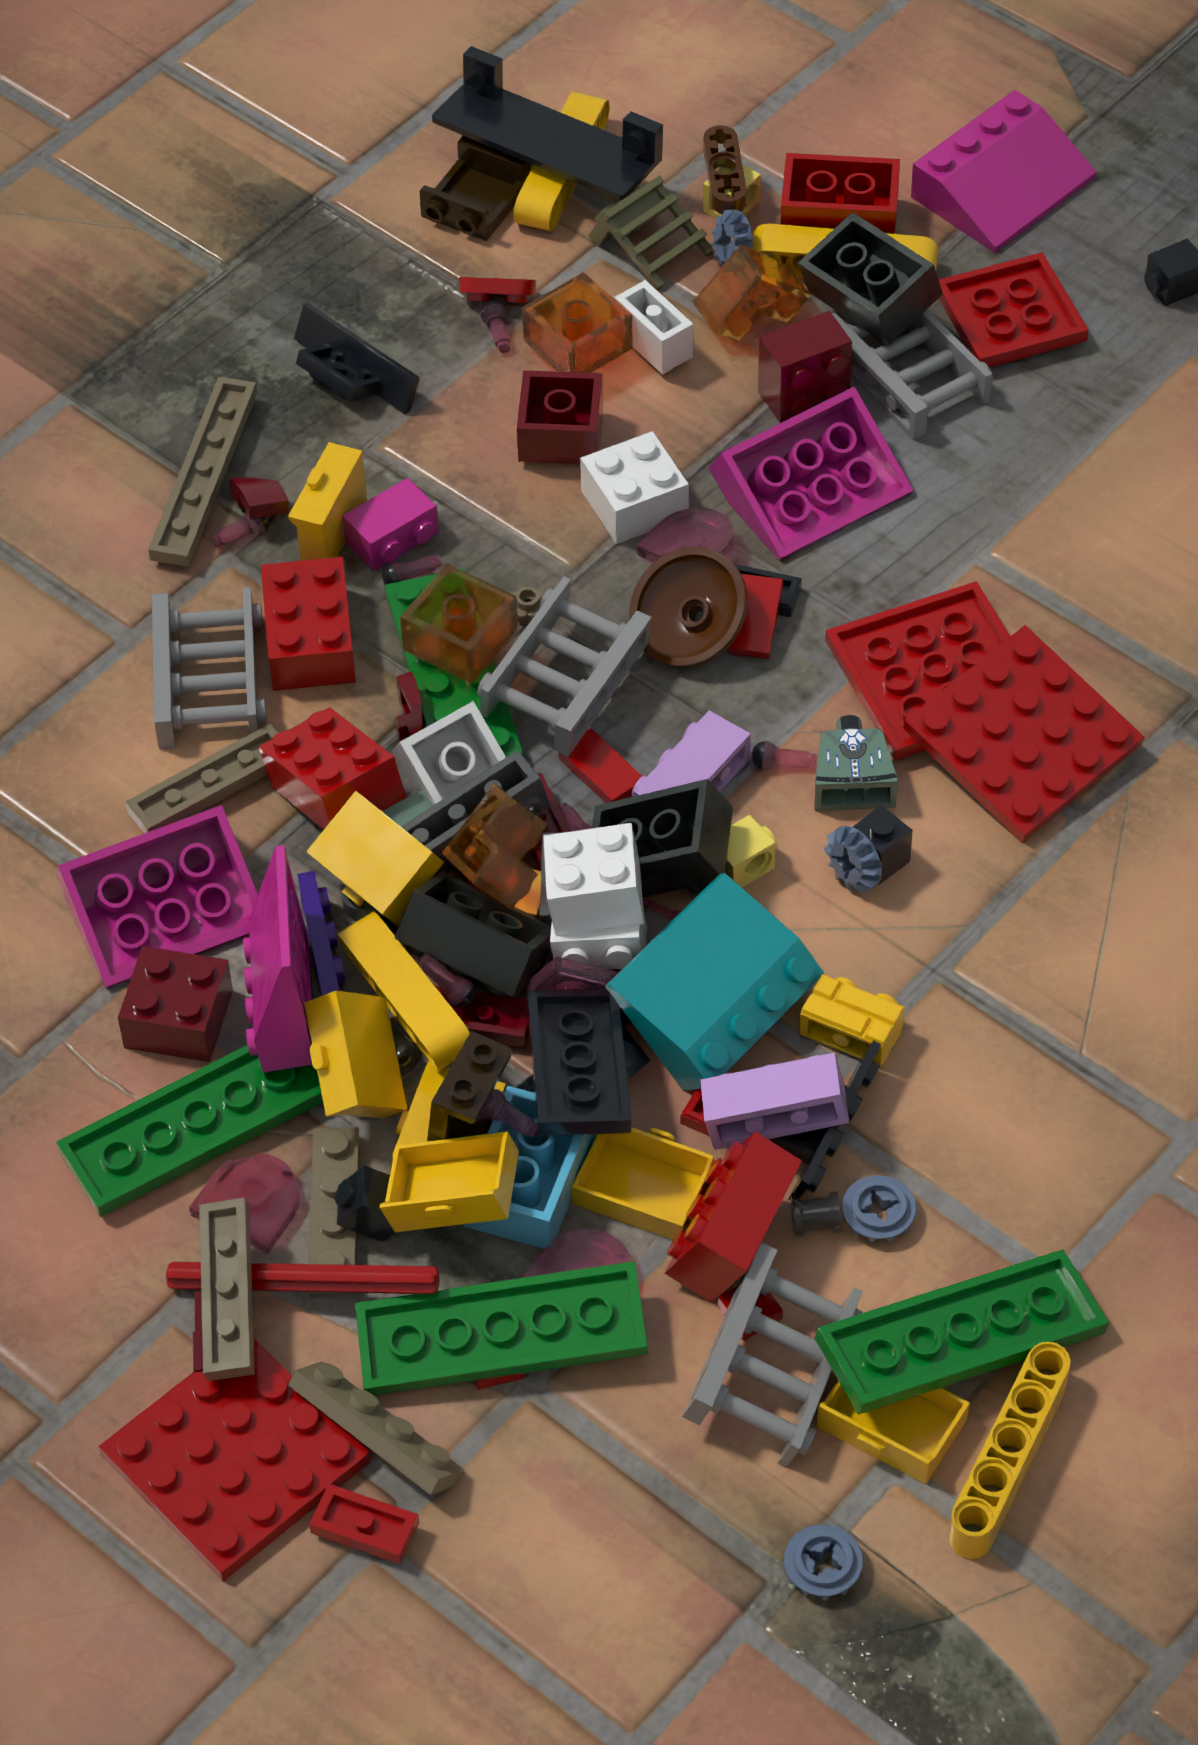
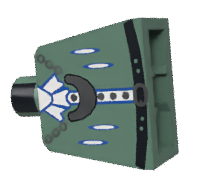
M855 715L840 717L836 723L837 730H826L821 733L815 777L814 811L877 809L881 805L885 808H896L897 775L883 732L877 728L862 729L861 719Z

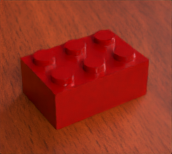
M786 153L780 224L835 229L853 212L884 233L895 234L900 159Z
M343 556L261 565L268 658L273 691L356 683Z
M330 707L312 714L307 720L289 730L279 732L273 739L259 746L272 788L323 829L327 827L355 791L381 811L407 798L395 757Z
M756 1131L742 1144L735 1141L725 1154L723 1160L717 1158L706 1174L704 1181L710 1185L705 1195L699 1194L688 1209L686 1218L691 1220L686 1232L681 1230L670 1244L667 1255L671 1256L672 1259L664 1274L712 1303L747 1272L802 1160Z

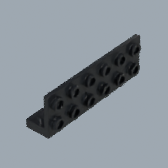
M470 46L463 53V85L432 114V122L434 124L619 201L629 196L662 161L663 124L630 111L623 119L622 137L609 133L503 89V59L473 46Z

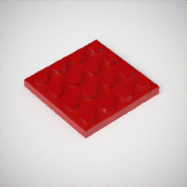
M975 581L826 630L825 641L873 725L883 732L888 750L895 761L925 751L903 729L905 719L1008 639L1010 635L981 587Z
M1026 625L905 719L903 729L1021 843L1143 744L1145 738Z
M255 1339L254 1375L208 1381L203 1374V1369L201 1371H194L98 1446L100 1455L222 1582L319 1504L328 1484L338 1487L342 1486L371 1462L370 1452L352 1434L288 1386L292 1375Z

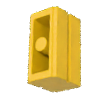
M822 974L801 1010L799 1034L861 1059L874 1040L881 1044L873 1061L879 1063L880 1067H882L891 1052V1048L894 1047L902 1033L905 1007L899 1005L890 995L884 993L874 995L859 989L853 981L847 978L838 977L834 979Z

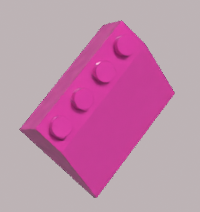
M1013 90L913 163L911 198L996 253L1096 178V170L1043 107L1018 91Z
M855 386L722 452L708 467L727 502L778 560L914 491Z
M222 805L60 864L56 872V877L71 915L105 988L131 979L142 946L198 954L250 934L249 918L258 894Z
M285 845L276 846L250 915V937L243 938L245 959L247 964H251V967L244 968L247 992L252 994V997L245 998L248 1022L250 1025L253 1024V1028L246 1029L247 1044L250 1055H258L263 1073L312 1065L310 1055L312 1041L304 1005L305 1002L313 999L310 942Z

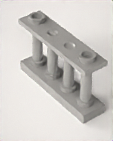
M928 309L908 327L910 332L896 338L889 346L884 344L876 349L869 347L862 340V338L870 335L869 332L857 324L853 326L846 324L836 313L832 314L852 340L851 377L913 441L926 435L929 410L969 390L983 405L990 402L991 384L993 381L990 368L986 363L980 362ZM921 343L934 354L899 373L893 371L885 363ZM945 366L957 377V379L923 396L916 395L908 387V385Z
M563 576L554 590L549 588L545 592L540 602L539 611L492 674L488 672L484 675L479 684L477 695L481 696L480 713L486 718L497 703L501 701L551 725V730L555 732L553 750L568 757L648 645L652 617L636 611L627 624L623 622L618 625L569 602L571 579ZM562 616L611 639L612 646L607 652L601 651L598 653L551 631V629ZM540 644L592 668V674L588 680L581 679L577 681L530 658ZM521 672L571 696L572 702L567 709L561 708L557 710L510 686Z
M243 587L242 609L179 613L178 609L171 610L168 593L152 594L154 724L159 749L176 748L175 731L183 730V726L248 721L251 734L259 730V724H267L265 698L258 699L255 628H263L261 603H253L251 587ZM244 625L245 640L180 645L179 641H173V634H180V630ZM245 657L246 672L183 677L180 676V673H174V666H181V661ZM247 689V704L181 709V705H175V698H182V693Z
M761 1242L747 1272L740 1277L682 1417L700 1425L709 1411L716 1414L719 1410L726 1412L786 1441L778 1464L787 1467L797 1453L804 1456L813 1441L816 1429L810 1427V1423L832 1368L815 1339L761 1314L762 1309L755 1306L760 1293L766 1296L769 1292L833 1323L863 1313V1311L856 1308L863 1291L854 1287L841 1306L776 1275L778 1270L772 1268L771 1265L777 1249ZM754 1331L818 1362L810 1383H806L744 1353L746 1348L739 1345L743 1332L750 1335ZM737 1370L802 1401L794 1423L729 1393V1387L722 1384L727 1371L734 1374Z

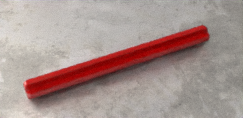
M173 1261L169 1263L166 1270L167 1286L170 1289L201 1290V1262ZM251 1263L252 1291L435 1294L440 1284L439 1271L435 1266Z

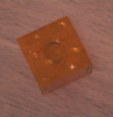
M584 272L522 307L524 342L557 372L592 373L633 348L632 314Z
M446 563L400 616L402 648L404 651L473 683L518 630L517 596Z

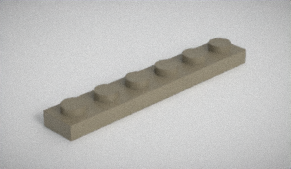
M218 376L148 549L150 561L185 567L190 566L257 396L256 382Z

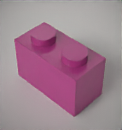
M409 478L404 479L342 515L345 543L373 571L386 563L395 561L403 553L429 541L434 535L439 533L437 506Z

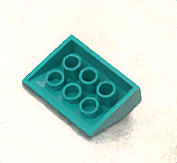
M722 873L605 987L681 1089L693 1090L701 1089V1079L725 1074L824 974V971L799 937L726 873Z

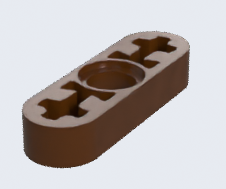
M713 126L707 129L703 136V153L712 207L721 215H723L724 210H739L742 212L746 207V184L737 133L728 126ZM719 143L723 144L725 151L718 152ZM719 167L734 169L733 172L728 174L718 173L715 170ZM731 188L732 197H726L724 189Z

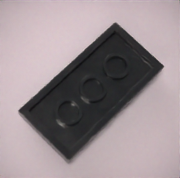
M607 989L527 991L538 1135L631 1133L632 1117L619 1004Z

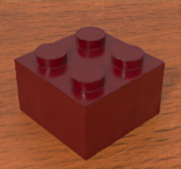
M830 311L759 336L758 393L779 423L850 389L852 340Z
M523 370L517 420L518 462L580 464L581 457L599 451L603 416V373Z
M142 946L118 1015L124 1048L210 1062L233 992L228 960Z

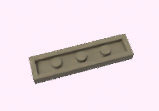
M271 724L264 726L125 801L127 813L143 833H147L205 810L268 775L259 746L273 739L278 732Z
M359 1127L313 1128L308 1264L356 1265L357 1232L337 1225L335 1194L338 1185L359 1170ZM308 1292L309 1295H343V1294H356V1293H334V1292Z
M245 1198L199 1204L203 1374L208 1381L254 1375L249 1204Z
M321 1361L295 1370L288 1386L428 1494L432 1495L457 1485L464 1469L450 1459L451 1457L445 1449L429 1443L414 1431L412 1424L405 1419L395 1417L379 1405L378 1399L373 1394L358 1389L343 1377V1373L339 1368Z

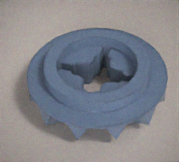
M724 210L723 215L716 217V228L711 230L714 236V241L711 244L715 249L714 260L719 262L721 270L739 272L747 265L750 259L753 235L750 224L741 211Z
M841 826L827 836L828 845L824 850L831 859L828 866L834 868L837 873L836 880H844L849 891L856 889L861 894L875 888L881 880L882 867L878 853L870 840L862 832L850 826Z
M882 1175L868 1176L853 1183L846 1191L842 1201L843 1221L852 1228L854 1236L861 1234L868 1237L871 1244L876 1239H887L891 1243L897 1235L901 1233L907 1234L910 1225L915 1220V1198L906 1185L894 1178ZM872 1198L875 1199L876 1204H879L881 1209H887L886 1220L882 1221L876 1213H870Z
M820 1524L806 1527L791 1538L785 1550L784 1566L789 1583H794L800 1588L805 1597L812 1594L820 1596L826 1601L833 1595L842 1594L845 1596L848 1589L855 1582H859L863 1566V1556L859 1544L848 1532L836 1526ZM832 1549L831 1566L835 1569L825 1568L822 1573L819 1572L818 1575H814L815 1561L812 1558L821 1560Z

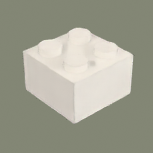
M653 431L580 458L581 491L616 544L689 517V484Z
M474 701L404 739L392 750L416 793L422 790L433 805L506 758Z
M632 823L543 836L547 902L556 936L644 924L640 861Z

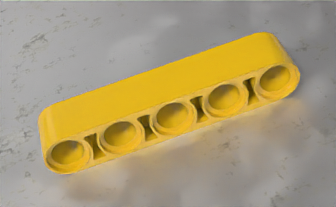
M571 92L561 113L604 130L609 118L610 101L605 98ZM533 165L516 199L513 214L514 223L552 232L577 183Z
M781 224L759 225L753 230L752 234L753 247L748 261L749 267L760 275L803 279L798 262L834 229ZM886 233L934 264L937 272L939 247L934 240L924 236Z
M372 911L337 933V938L350 960L377 995L386 998L387 1008L436 1071L439 1072L453 1063L470 1032L403 945L394 939L395 935L379 915Z
M1042 1342L1035 1345L1028 1353L953 1507L949 1542L954 1552L961 1557L968 1559L980 1558L991 1549L1064 1397L1071 1360L1066 1349L1058 1343ZM1039 1370H1052L1056 1374L1044 1375ZM1024 1407H1029L1037 1410L1038 1412L1034 1414H1029L1021 1411L1020 1409ZM1014 1446L1020 1451L1010 1453L1004 1451L1001 1447ZM991 1484L999 1487L1001 1490L989 1492L983 1489L982 1486ZM966 1524H975L981 1527L983 1530L979 1532H970L964 1529L962 1526Z

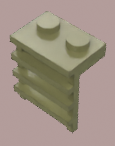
M660 175L642 187L637 186L629 196L614 206L611 204L599 212L594 218L597 223L589 234V237L597 247L614 237L656 290L664 285V282L656 272L695 245H698L706 256L714 250L705 239L707 233L703 229H697L691 221L693 216L689 211L684 212L677 204L678 197L674 193L669 194L662 185L664 180ZM669 209L676 219L634 246L628 236ZM683 227L690 235L689 238L651 264L642 256L643 253Z

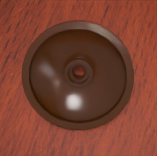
M685 547L665 554L644 572L631 598L630 619L636 611L652 617L649 643L643 651L657 662L674 668L696 667L717 658L734 642L744 624L748 608L746 584L737 567L724 555L712 549ZM704 611L703 617L699 621H695L697 613Z

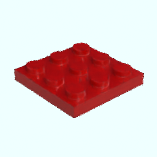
M1043 252L939 279L943 292L939 300L965 347L980 362L986 363L988 367L1088 340L1089 330Z

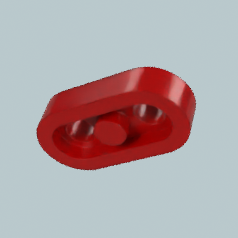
M459 277V293H466V301H489L490 294H505V302L528 303V295H536V280Z

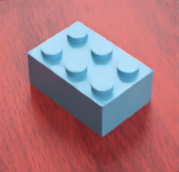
M507 1086L488 1134L508 1131L519 1150L509 1217L504 1220L463 1225L470 1229L551 1251L572 1200L571 1187L596 1137L595 1134L538 1135L535 1093Z

